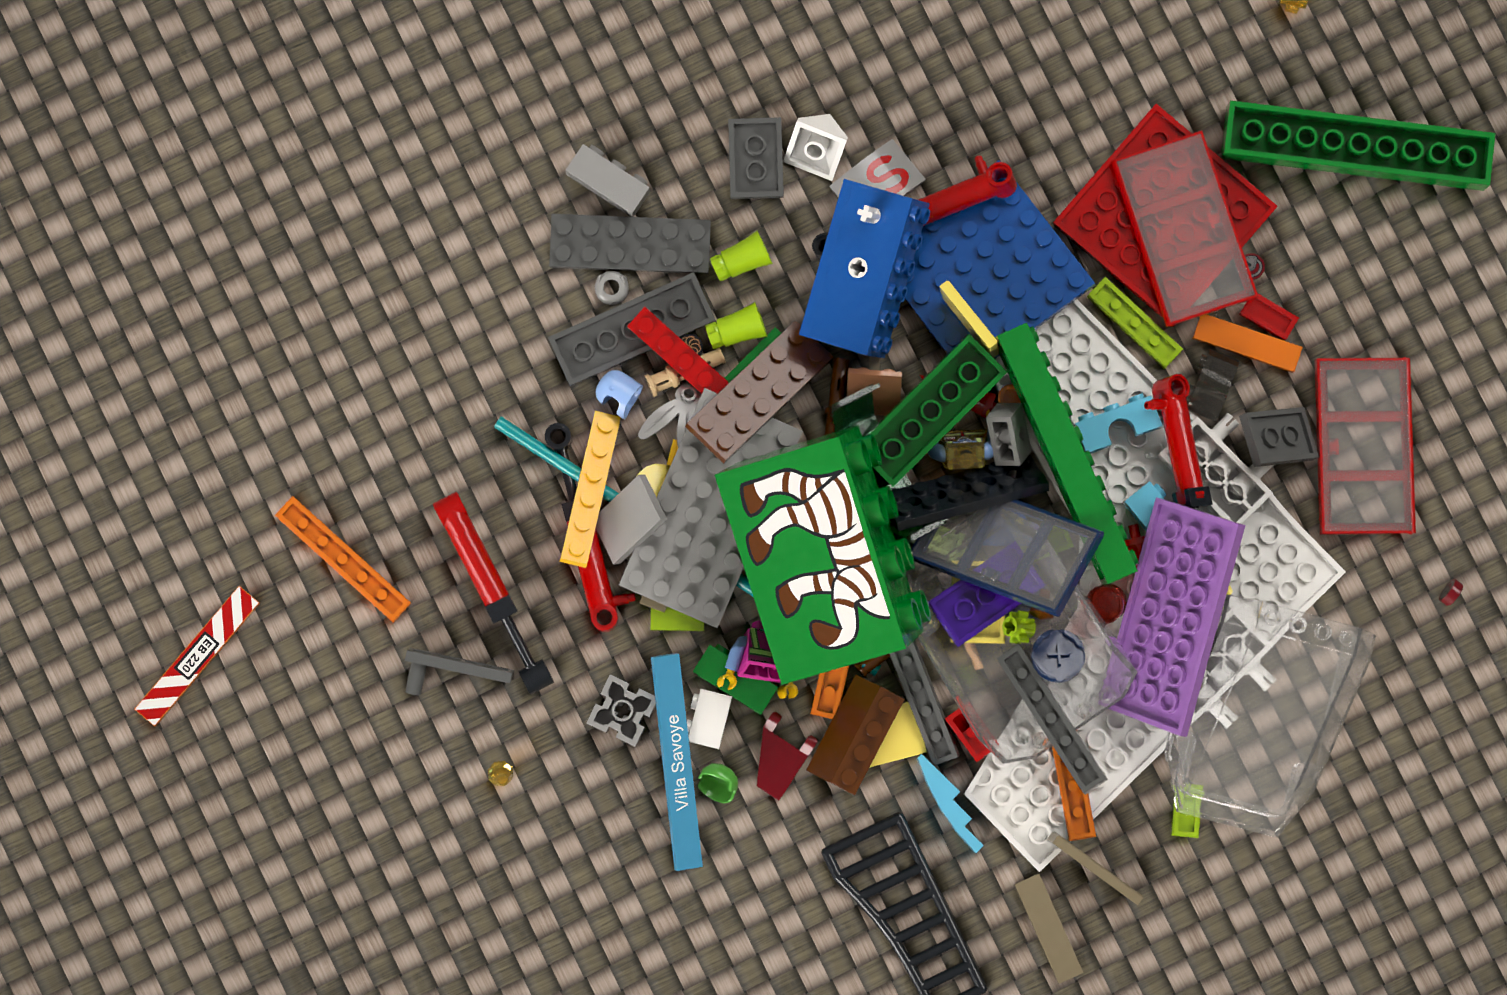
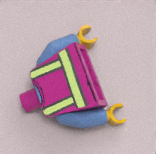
M761 620L753 622L752 628H749L744 636L738 637L730 649L725 668H727L726 674L720 676L717 680L719 688L723 686L725 678L730 682L728 690L736 686L735 671L738 677L781 683ZM793 682L781 685L777 690L780 699L786 698L787 689L789 691V699L795 698L798 695V688Z

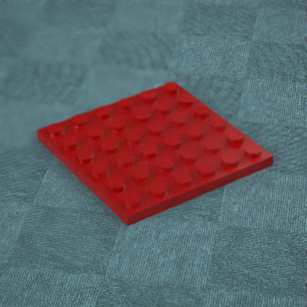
M1155 104L1052 224L1163 318L1111 161L1192 134L1158 104ZM1195 146L1124 169L1137 208L1208 185ZM1208 147L1236 232L1243 247L1278 206ZM1212 195L1141 218L1156 264L1227 241L1223 227L1211 229L1208 222L1207 214L1217 211ZM1231 251L1160 274L1173 314L1192 307L1233 259Z

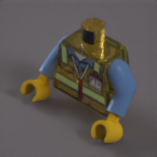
M989 430L949 431L928 452L930 458L941 462L946 469L983 468L987 460L994 457Z

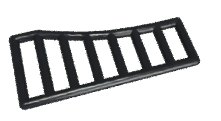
M897 812L822 849V857L833 879L864 910L888 940L919 995H931L930 989L967 971L975 986L957 995H982L987 992V985L902 812ZM895 825L898 826L903 840L840 869L834 857L835 854ZM909 849L916 863L860 891L848 880V878ZM918 874H921L927 886L926 889L879 912L868 901V898ZM931 898L939 913L898 933H895L886 921ZM944 922L951 937L910 957L902 942ZM954 947L957 948L963 962L923 980L916 967L917 965Z

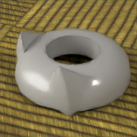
M607 271L600 274L595 283V294L598 299L608 305H616L624 301L629 291L627 277L616 271ZM609 280H615L619 284V291L614 295H609L604 291V285Z

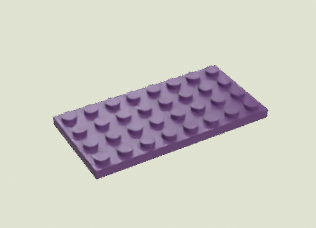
M1156 497L1139 557V564L1137 565L1138 571L1134 575L1100 699V706L1173 734L1187 737L1246 525Z

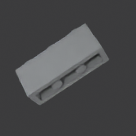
M583 144L566 168L567 176L628 216L634 217L650 193V187L647 186L648 181L638 174L631 176L625 172L626 167L614 159L612 162L602 157L604 153L597 147L591 145L588 148Z

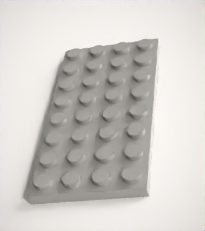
M704 388L691 419L717 393ZM771 418L723 464L703 443L686 429L657 495V500L667 520L639 547L634 549L619 582V586L718 628L744 566L715 474L737 462L798 443L803 431Z

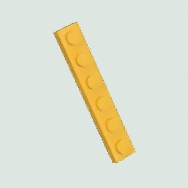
M596 410L594 412L560 562L584 568L587 566L621 420L619 416Z

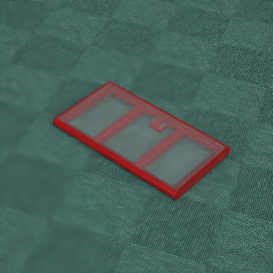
M1203 131L1111 161L1166 327H1172L1173 325L1258 298V293Z
M1410 358L1315 359L1320 535L1415 534Z

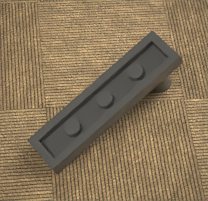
M410 647L405 657V661L411 662L405 692L412 695H421L427 666L505 683L512 682L515 670Z

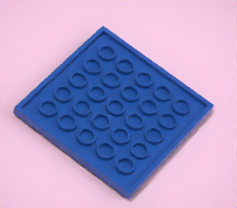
M1001 178L997 182H1002L1006 178ZM1017 183L1016 191L1009 197L991 198L923 226L921 232L923 237L922 244L919 250H916L913 259L915 268L906 283L907 295L905 300L942 349L948 354L970 332L942 299L940 285L945 281H949L994 337L1024 323H1027L1029 328L1033 326L1036 330L1093 288L1095 282Z

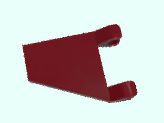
M774 711L763 726L757 787L779 801L817 744L818 739L813 735H809L800 750L773 733L782 719L781 714Z

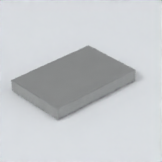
M638 475L599 512L596 530L613 564L622 563L635 548L639 547L667 520L646 475Z

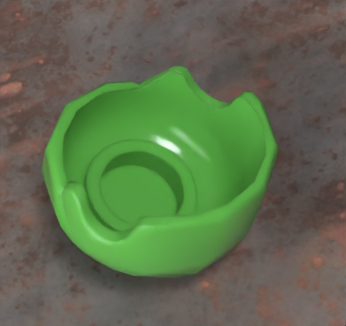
M711 763L702 769L698 777L700 779L698 784L699 790L708 798L720 803L731 802L739 786L735 773L731 768L723 764Z

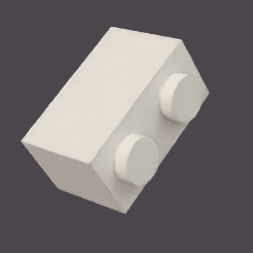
M700 689L699 694L694 693L690 708L695 710L693 720H687L689 742L719 750L732 696Z

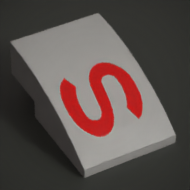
M891 139L832 183L830 189L839 197L843 180L847 179L907 196L926 179L895 141Z

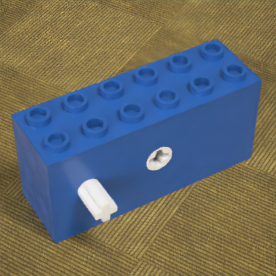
M843 180L799 335L866 356L885 358V355L889 353L892 347L891 335L893 328H896L900 319V314L898 313L900 304L907 295L906 283L915 268L913 259L916 250H919L922 244L923 237L921 232L923 225L929 220L930 209L928 208L930 203L851 180Z

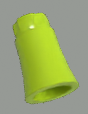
M758 230L735 245L720 251L721 254L710 258L720 282L731 276L734 278L753 269L773 264Z
M756 302L730 315L716 319L717 322L705 325L713 349L724 345L727 347L751 339L768 337Z

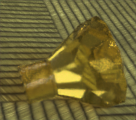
M505 761L494 762L488 769V779L496 786H505L513 778V768Z

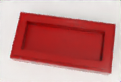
M1258 294V298L1246 301L1239 313L1242 317L1286 341L1299 319L1296 315Z

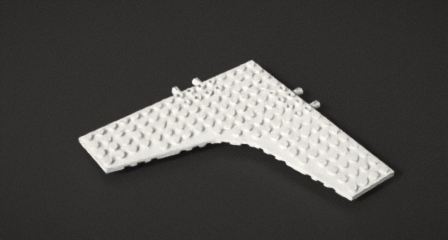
M1077 299L1036 329L1039 341L1036 344L1039 351H1045L1051 366L1047 369L1051 377L1056 376L1062 391L1058 393L1062 402L1067 401L1073 415L1069 418L1073 427L1075 423L1079 422L1078 417L1093 412L1094 416L1104 413V407L1118 403L1119 407L1129 404L1128 399L1143 393L1144 397L1151 395L1152 399H1154L1152 387L1157 380ZM997 357L995 360L1005 369L1001 357ZM1008 373L995 384L998 393L1005 385L1012 384ZM1161 409L1157 410L1162 423L1161 428L1135 437L1129 424L1123 421L1114 422L1108 429L1112 445L1091 453L1095 465L1091 466L1095 476H1101L1106 488L1102 492L1106 501H1112L1117 515L1113 517L1117 525L1123 526L1128 539H1131L1128 526L1138 522L1124 506L1125 500L1149 481L1153 486L1157 483L1167 495L1164 498L1173 502L1172 493L1177 492ZM1024 411L1031 449L1067 508ZM1189 411L1203 487L1209 486L1213 505L1200 508V511L1246 525L1229 583L1233 593L1227 596L1224 601L1191 724H1193L1205 711L1208 712L1210 710L1227 728L1238 715L1221 700L1222 695L1244 673H1248L1263 690L1267 689L1276 678L1259 662L1260 658L1346 571L1299 525L1276 499L1273 492L1261 481L1260 478L1274 465L1254 467L1252 464L1250 467H1247L1224 444L1222 440L1239 426L1237 420L1235 419L1226 426L1233 418L1232 415L1226 413L1210 429L1198 416L1196 417ZM1138 523L1141 536L1146 535V531ZM1080 537V553H1081L1082 550H1083V548H1084V544H1083V541H1082V539H1081V537ZM1090 561L1079 581V607L1065 630L1077 635L1083 643L1085 664L1080 673L1070 681L1057 683L1048 681L1045 678L1043 680L1108 778L1107 781L1088 793L1094 819L1179 735L1099 705L1135 573L1110 584L1102 585ZM1022 699L996 741L999 747L987 755L964 795L1040 872L1062 851L1047 839L1052 831H1055L1067 841L1069 839L1051 742Z

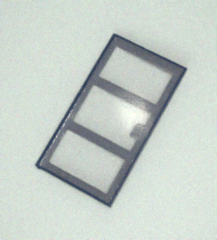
M1013 500L925 524L911 551L916 563L1060 617L1101 543L1104 532L1022 501Z

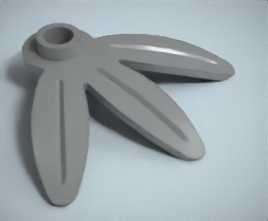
M690 384L680 386L676 390L675 400L662 405L647 418L638 433V437L640 439H647L653 436L679 415L677 424V446L679 447L687 429L685 426L694 413L701 393ZM684 394H689V395H692L693 397H692V398H687V397H685Z

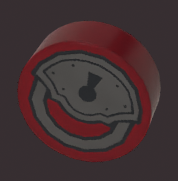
M1253 253L1246 254L1245 258L1252 279L1255 281L1264 273L1265 264L1259 255Z
M1455 578L1452 579L1441 592L1439 601L1446 606L1454 603L1463 590V584Z

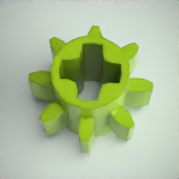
M1018 610V612H1009V616L1005 618L1002 629L1004 635L1010 637V643H1029V638L1035 634V619L1028 618V611Z

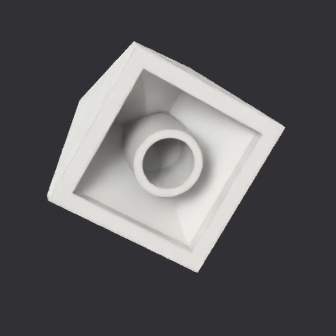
M830 114L798 118L783 162L832 181L848 137Z

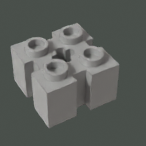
M609 675L601 692V695L605 696L606 699L602 706L595 704L587 724L605 733H608L609 729L612 728L618 731L617 739L637 747L645 730V727L641 726L640 723L644 716L651 718L656 707L655 696L640 688L637 694L628 691L629 683ZM624 704L629 705L630 715H624L623 718L617 717L619 712H616V708L618 706L623 707Z

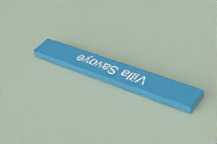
M678 653L651 657L674 870L680 871L703 867L680 657Z

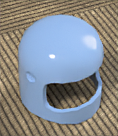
M612 370L600 379L596 387V397L602 405L611 398H615L619 402L617 415L625 420L638 399L643 385L622 371Z

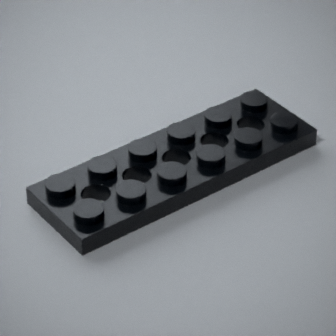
M1030 454L1020 466L995 465V462H992L983 468H970L951 475H943L936 479L891 489L896 500L898 517L890 520L897 531H902L1048 492L1049 481Z

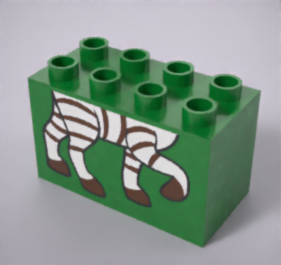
M859 425L737 462L715 474L781 685L906 649L924 632L922 623L931 621V612L924 592L922 590L911 592L906 576V571L915 568L910 545L906 538L895 540L889 523L890 519L898 517V508L894 494L889 486L878 488L872 469L882 464L877 441L873 434L862 437Z

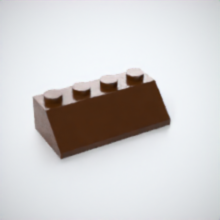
M855 675L806 771L855 795L905 699Z

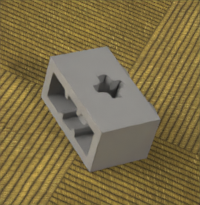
M997 403L986 417L995 465L1020 466L1032 451L1023 404Z

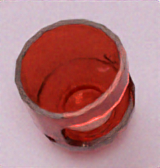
M1111 583L1096 586L1089 591L1085 599L1086 613L1092 620L1101 624L1112 623L1120 618L1125 612L1127 605L1124 591L1119 586Z

